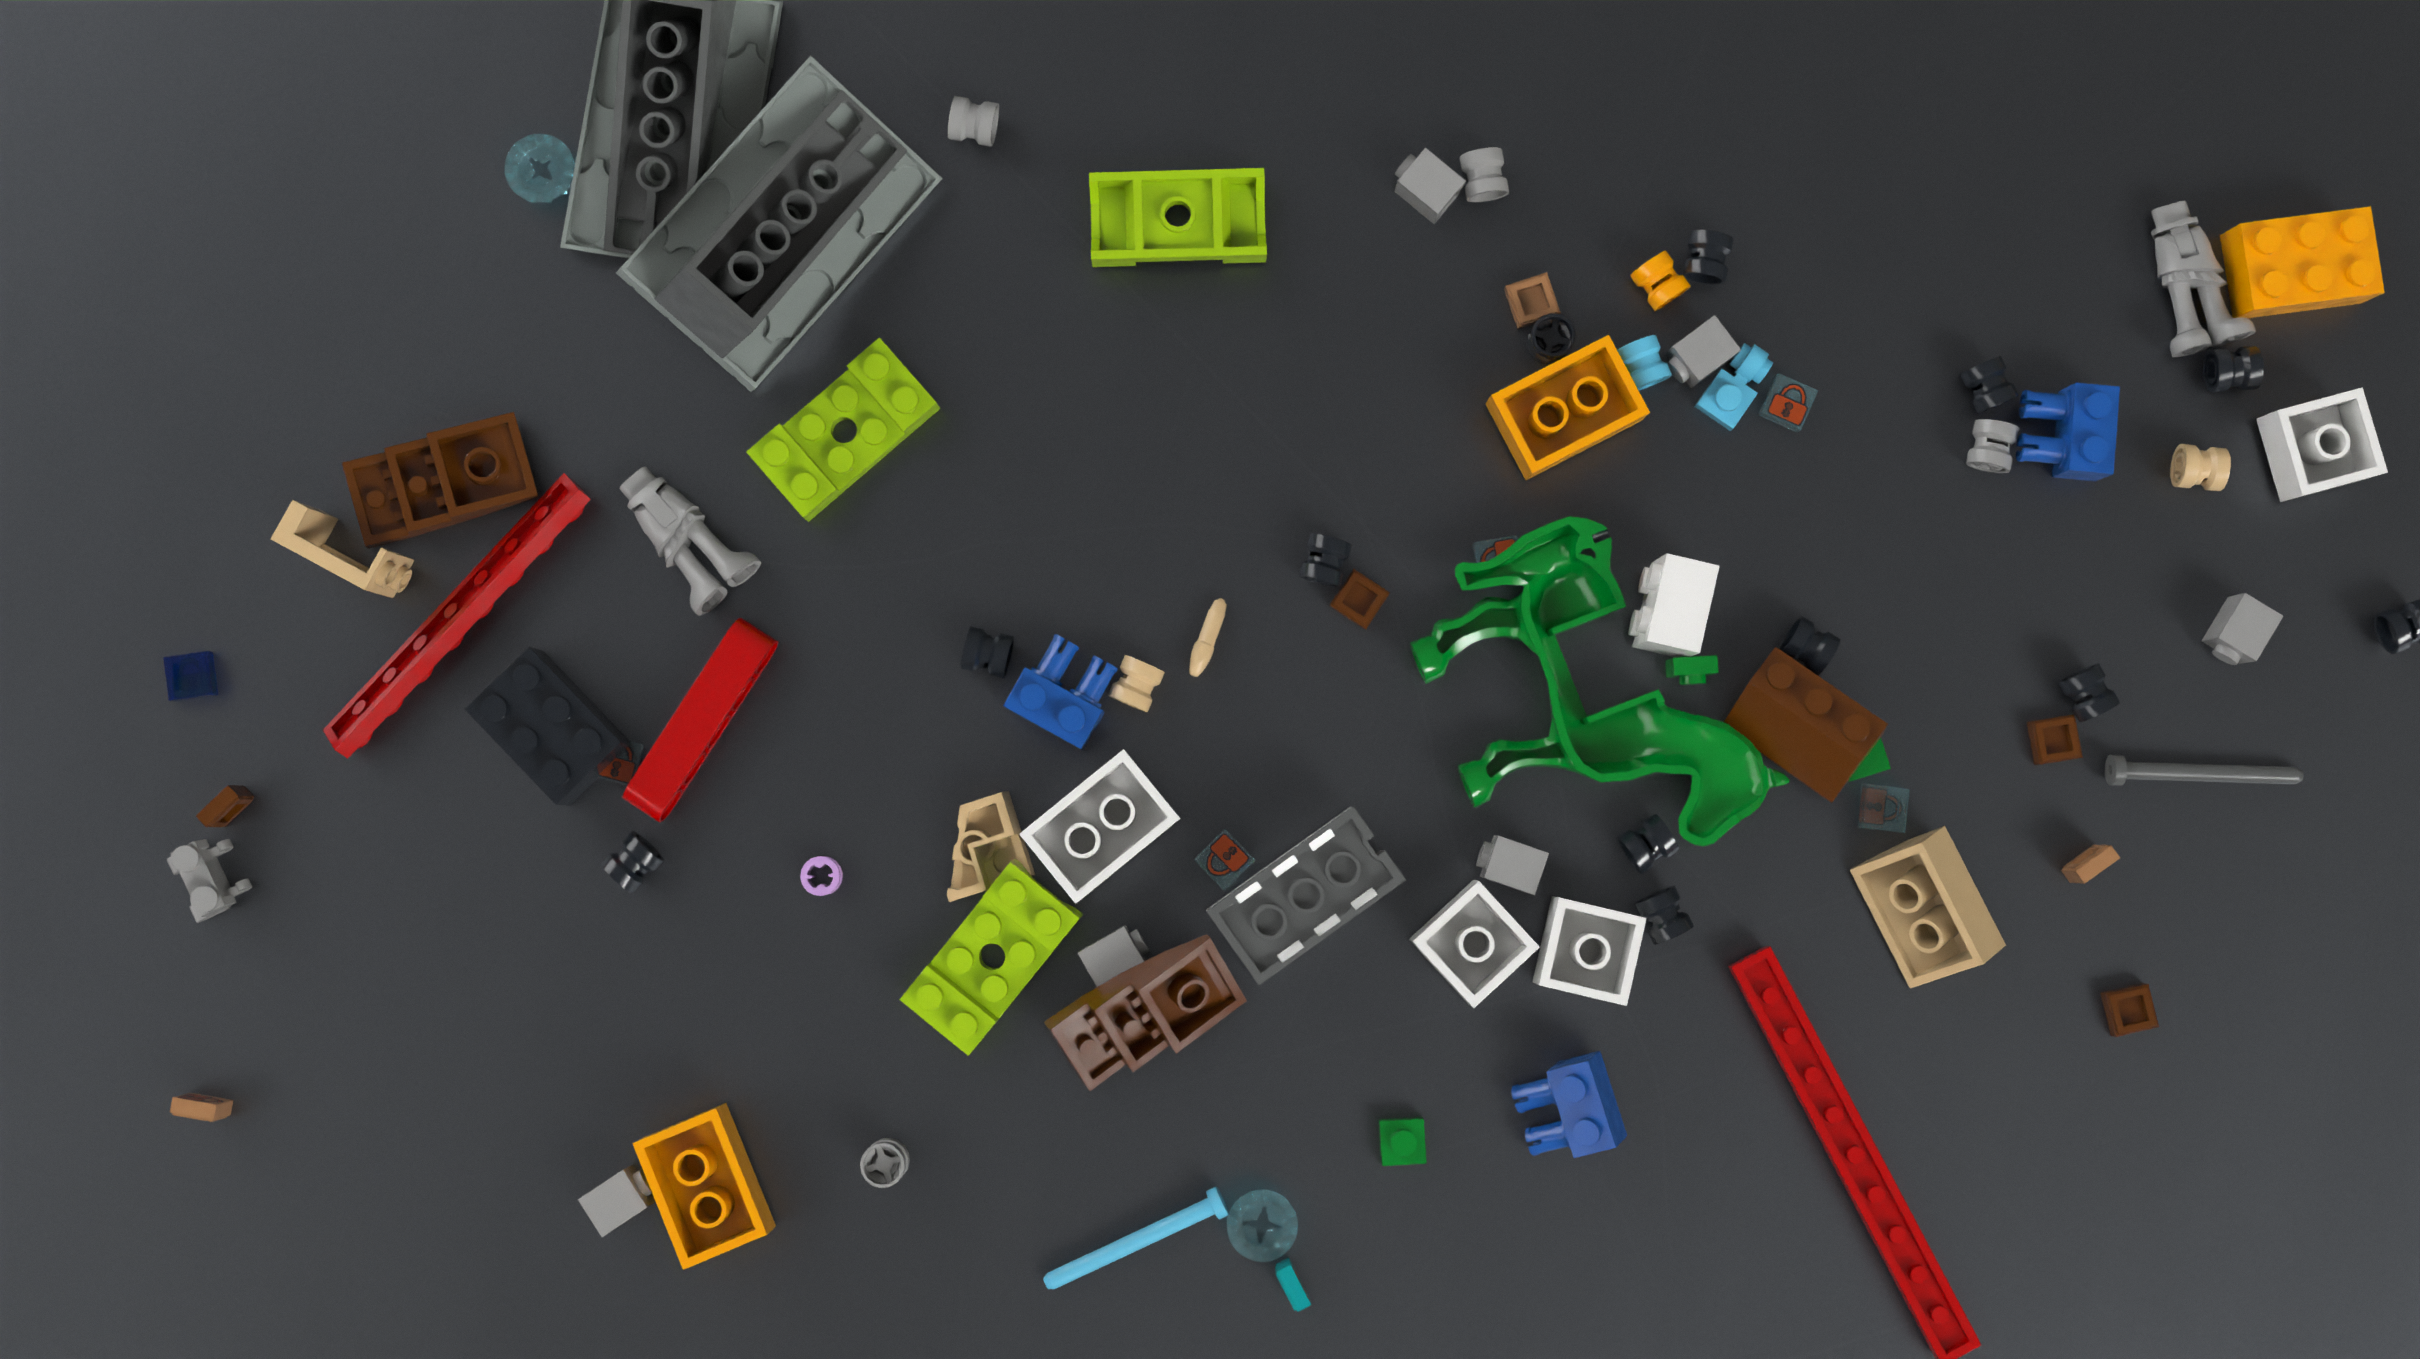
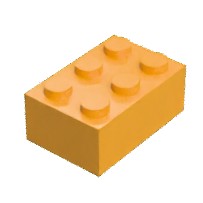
M2371 206L2240 223L2220 235L2233 318H2254L2361 304L2385 293Z
M1609 335L1492 394L1485 403L1525 480L1641 422L1650 413Z
M727 1103L632 1143L683 1270L763 1237L776 1227Z

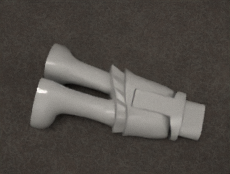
M2185 200L2152 210L2151 213L2156 229L2151 231V235L2155 240L2157 279L2162 280L2163 288H2168L2177 325V335L2170 342L2172 357L2196 354L2210 346L2211 348L2221 347L2254 334L2256 329L2250 319L2244 317L2233 318L2229 314L2220 291V287L2228 285L2219 275L2224 272V269L2218 263L2206 233L2200 225L2196 226L2199 223L2198 218L2191 217L2187 202ZM2190 289H2197L2207 323V331L2200 325Z
M646 466L636 471L620 486L619 489L629 500L627 507L634 512L642 530L655 546L658 556L665 558L667 568L677 565L691 585L689 603L696 615H704L717 607L726 597L727 589L690 551L689 546L692 541L711 561L723 580L731 587L744 583L759 569L761 561L756 555L748 551L733 552L728 549L704 524L705 515L699 512V507L687 500L675 488L668 485L663 477L656 478Z

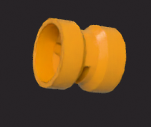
M1667 250L1648 260L1630 275L1636 286L1643 287L1647 292V302L1654 312L1672 302L1691 287L1685 276L1678 275L1674 270V261Z

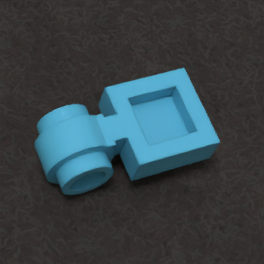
M1746 343L1741 346V351L1733 357L1729 364L1736 369L1734 371L1735 375L1732 376L1723 369L1719 370L1694 406L1729 431L1734 429L1758 394L1748 387L1746 383L1753 380L1759 384L1774 363L1767 358L1769 354L1755 344L1752 347Z

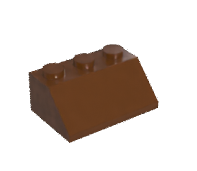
M1777 647L1773 649L1749 681L1724 723L1729 724L1748 738L1764 757L1831 804L1882 737L1888 726V723Z

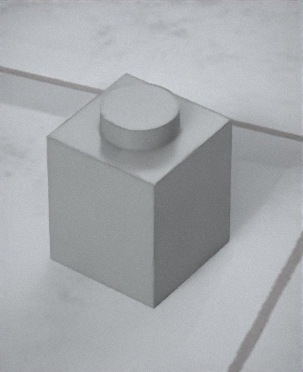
M1425 147L1417 158L1410 154L1395 172L1399 179L1394 192L1435 224L1462 192L1466 180Z
M1714 315L1673 345L1665 355L1669 359L1667 363L1672 375L1680 383L1686 381L1689 387L1693 388L1732 359L1741 349Z
M2247 593L2229 596L2203 637L2202 642L2214 648L2212 654L2227 664L2237 665L2258 660L2282 620L2283 615Z
M1494 835L1491 843L1484 841L1476 866L1482 868L1481 878L1535 895L1549 853L1499 835Z
M1124 925L1080 950L1078 955L1098 987L1118 974L1146 961L1144 955L1149 953L1150 950L1138 929L1129 932L1127 926Z
M633 1164L578 1199L601 1237H604L656 1202L642 1169L637 1171Z

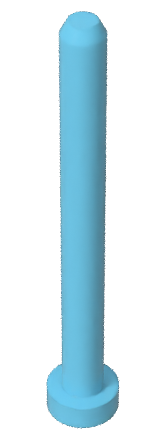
M1216 1186L1206 1191L1208 1198L1048 1272L1043 1278L1048 1289L1061 1287L1216 1214L1219 1220L1228 1216V1208L1218 1187Z

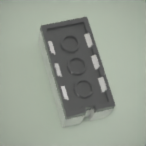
M1354 806L1344 810L1206 909V912L1258 985H1261L1406 881L1387 852L1379 850L1376 853L1368 843V840L1374 837V834Z

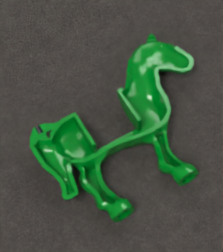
M1569 516L1524 534L1509 548L1489 561L1478 563L1462 562L1457 564L1455 576L1461 590H1476L1500 585L1524 586L1518 596L1511 600L1500 597H1485L1476 603L1465 615L1455 619H1441L1434 624L1431 636L1411 642L1412 655L1423 681L1427 684L1443 676L1449 660L1476 641L1501 637L1523 642L1538 656L1548 684L1552 716L1549 736L1527 741L1499 739L1488 744L1481 760L1469 761L1458 766L1462 784L1474 808L1490 800L1495 785L1502 778L1517 769L1542 766L1565 769L1598 782L1628 781L1655 772L1692 775L1690 793L1678 818L1679 834L1688 842L1704 847L1714 844L1733 826L1756 811L1770 788L1789 783L1790 779L1778 770L1767 768L1763 764L1761 753L1743 734L1727 723L1667 707L1659 689L1592 715H1586L1555 635L1626 607L1618 583L1610 572L1612 539L1606 526L1588 518ZM1590 548L1595 552L1596 558L1594 559L1592 556L1580 553L1583 549Z

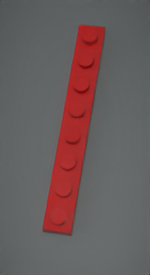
M563 473L323 729V732L335 751L348 759L358 748L366 745L371 739L373 731L388 716L398 711L403 703V699L418 684L429 678L434 666L448 651H452L459 646L464 634L477 620L489 614L494 606V602L507 588L515 585L522 578L524 570L538 555L545 553L552 546L554 538L567 524L575 521L582 514L584 506L591 499L574 480Z

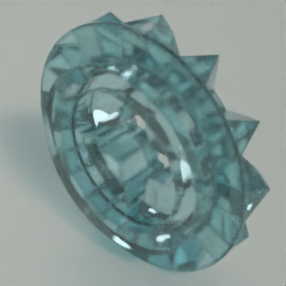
M532 134L517 141L510 149L505 161V176L511 189L523 199L533 204L535 202L552 203L553 199L567 194V188L573 179L575 159L568 147L558 138L548 134ZM532 157L535 161L538 160L542 164L548 160L551 161L547 168L551 172L552 180L544 179L540 175L533 179L535 170L532 167L533 164L528 159Z
M1269 1189L1248 1191L1233 1203L1227 1218V1233L1231 1244L1242 1256L1253 1261L1266 1262L1281 1257L1291 1248L1297 1236L1298 1220L1294 1208L1283 1195ZM1262 1207H1266L1268 1220L1282 1227L1266 1230L1265 1236L1262 1237V1243H1258L1259 1238L1256 1228L1243 1223V1221L1257 1220L1259 1213H1262Z

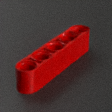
M739 618L733 623L628 783L622 799L659 823L670 814L770 661L778 646L776 639L743 618Z

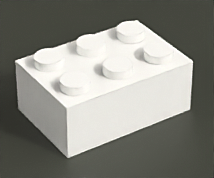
M1123 749L1024 829L1020 836L1076 904L1181 818Z

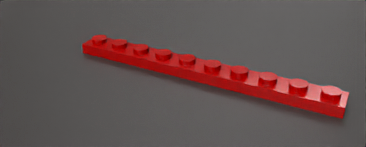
M1765 946L1729 965L1728 967L1935 1359H1957L1982 1346L1771 946Z

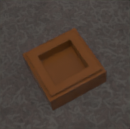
M1353 569L1329 607L1366 630L1390 592Z
M2075 714L2027 722L2034 765L2083 758Z
M227 785L196 817L205 827H226L254 800L255 796L245 786Z
M2140 983L2101 992L2111 1036L2119 1037L2159 1027L2149 984Z

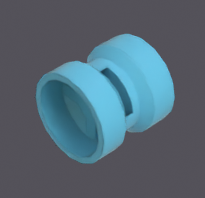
M1656 335L1641 338L1617 349L1638 390L1658 384L1672 376L1668 363L1663 362L1660 358L1659 350L1661 346Z

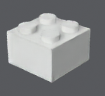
M2363 387L2280 409L2256 419L2280 502L2388 473Z
M1666 553L1653 561L1650 568L1644 567L1638 586V592L1644 594L1640 610H1634L1628 631L1629 635L1635 636L1632 647L1676 658L1691 657L1699 654L1719 565Z
M1472 880L1409 939L1467 1004L1473 1008L1540 948L1478 880Z
M1552 896L1532 982L1540 986L1627 1006L1647 918Z

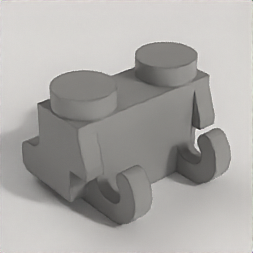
M207 839L193 841L176 848L170 853L171 857L167 858L173 874L181 875L190 894L191 906L189 908L196 923L203 922L232 908L231 905L237 903L234 897L253 887L249 878L240 880L235 883V886L231 887L217 857L234 848L230 839L216 843L217 846L211 849H207L210 847Z

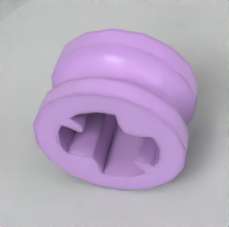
M817 856L808 860L801 869L800 875L802 885L806 891L818 896L828 895L836 891L841 885L843 878L842 868L839 863L827 856ZM828 865L833 872L828 874L829 877H833L831 884L828 886L823 883L816 887L811 881V878L816 877L815 875H810L811 870L814 866L824 868Z

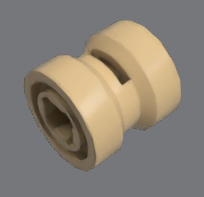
M2179 444L2174 451L2171 461L2170 479L2172 485L2180 488H2191L2194 485H2201L2204 490L2222 491L2230 475V453L2227 448L2210 447L2204 451L2199 450L2196 445Z
M1125 655L1120 665L1124 676L1112 684L1108 696L1147 713L1152 703L1151 692L1155 686L1160 685L1165 672L1143 661Z

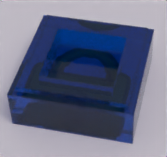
M203 651L163 657L169 701L176 702L218 695L213 652Z

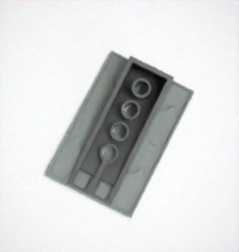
M604 1L560 248L629 259L766 106L783 1Z
M810 55L621 266L616 274L752 392L943 178Z

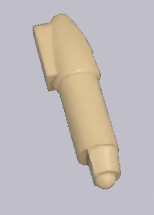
M1222 598L1214 600L1208 610L1198 640L1194 643L1189 666L1191 676L1198 677L1212 657L1214 644L1223 623L1227 607L1225 600Z

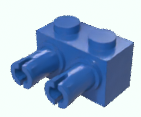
M2074 383L2058 391V394L2024 390L2019 404L2026 405L2019 408L2020 418L2056 420L2055 437L2021 433L2017 439L2016 447H2021L2022 451H2016V460L2020 462L2053 463L2052 477L2097 481L2113 475L2120 387Z
M1054 634L1053 640L1038 667H1032L1031 670L1026 667L1023 669L1003 706L1084 751L1105 713L1100 709L1102 705L1098 702L1118 668L1107 662L1101 674L1098 675L1104 660L1093 655L1076 689L1071 688L1070 691L1063 689V683L1059 681L1080 647L1068 641L1062 653H1059L1066 640Z
M1601 1051L1558 1061L1546 1072L1547 1078L1512 1086L1513 1100L1522 1098L1519 1100L1520 1102L1515 1103L1519 1113L1555 1104L1559 1110L1561 1121L1526 1128V1142L1534 1141L1533 1145L1528 1147L1533 1156L1569 1147L1573 1158L1616 1148L1627 1137Z

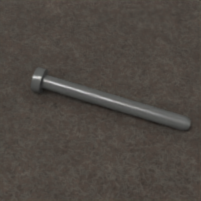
M2109 755L2105 762L2106 782L2108 785L2122 786L2126 779L2297 784L2303 780L2304 776L2301 769L2284 766L2126 762L2123 755Z

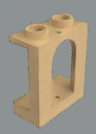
M292 500L271 540L363 590L394 598L397 592L400 593L406 588L412 577V570L410 569L414 562L412 558L380 548L373 563L368 568L325 544L338 518L320 509Z

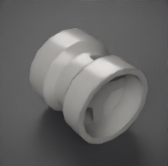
M954 96L948 121V139L963 141L966 138L975 139L978 145L992 147L998 126L999 103L985 101L981 105L972 103L967 97Z
M1488 147L1466 152L1459 157L1461 170L1467 174L1468 183L1464 189L1468 202H1486L1509 194L1508 181L1502 176L1501 167L1505 163L1501 148Z
M1975 420L1972 431L1975 443L1974 447L1968 451L1965 464L1982 471L2009 473L2013 461L2010 455V448L2012 444L2017 442L2019 427L1998 420Z
M880 1139L874 1142L862 1155L860 1162L861 1174L865 1181L872 1186L878 1188L890 1187L897 1183L908 1170L910 1163L909 1152L905 1145L897 1139Z

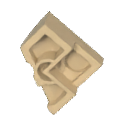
M1009 791L1000 792L960 805L957 822L959 828L958 841L954 845L952 860H955L951 888L947 890L949 902L988 890L1010 861L1014 859L1018 860L1031 876L1035 875L1026 843L1020 836L1022 831Z

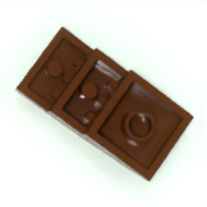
M510 412L426 433V438L384 448L385 452L342 462L365 547L370 549L418 536L538 497L515 413Z
M1206 934L1164 951L1118 974L1047 1019L1044 1024L1082 1083L1091 1091L1125 1065L1132 1072H1135L1168 1046L1177 1054L1247 1000L1213 941Z

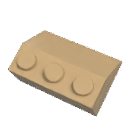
M1945 826L1908 839L1850 869L1909 988L1983 965L2006 946Z

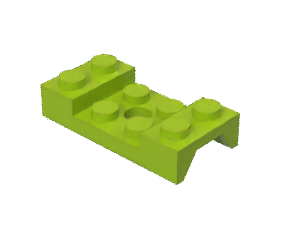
M1264 168L1089 173L1092 238L1091 261L1093 267L1136 266V262L1223 260V264L1266 262ZM1174 205L1186 207L1191 214L1190 220L1185 225L1179 227L1169 224L1165 214L1170 207Z
M880 337L846 365L848 368L846 372L783 426L779 423L746 451L785 498L808 522L940 409L937 402ZM842 420H851L857 427L855 438L848 443L836 441L833 435L834 427Z
M1014 859L1001 872L985 892L983 898L899 1000L969 1056L1083 916V913L1077 908L1059 900L1032 878L1018 860ZM987 944H997L1003 949L1005 961L1002 966L992 968L983 962L981 952Z

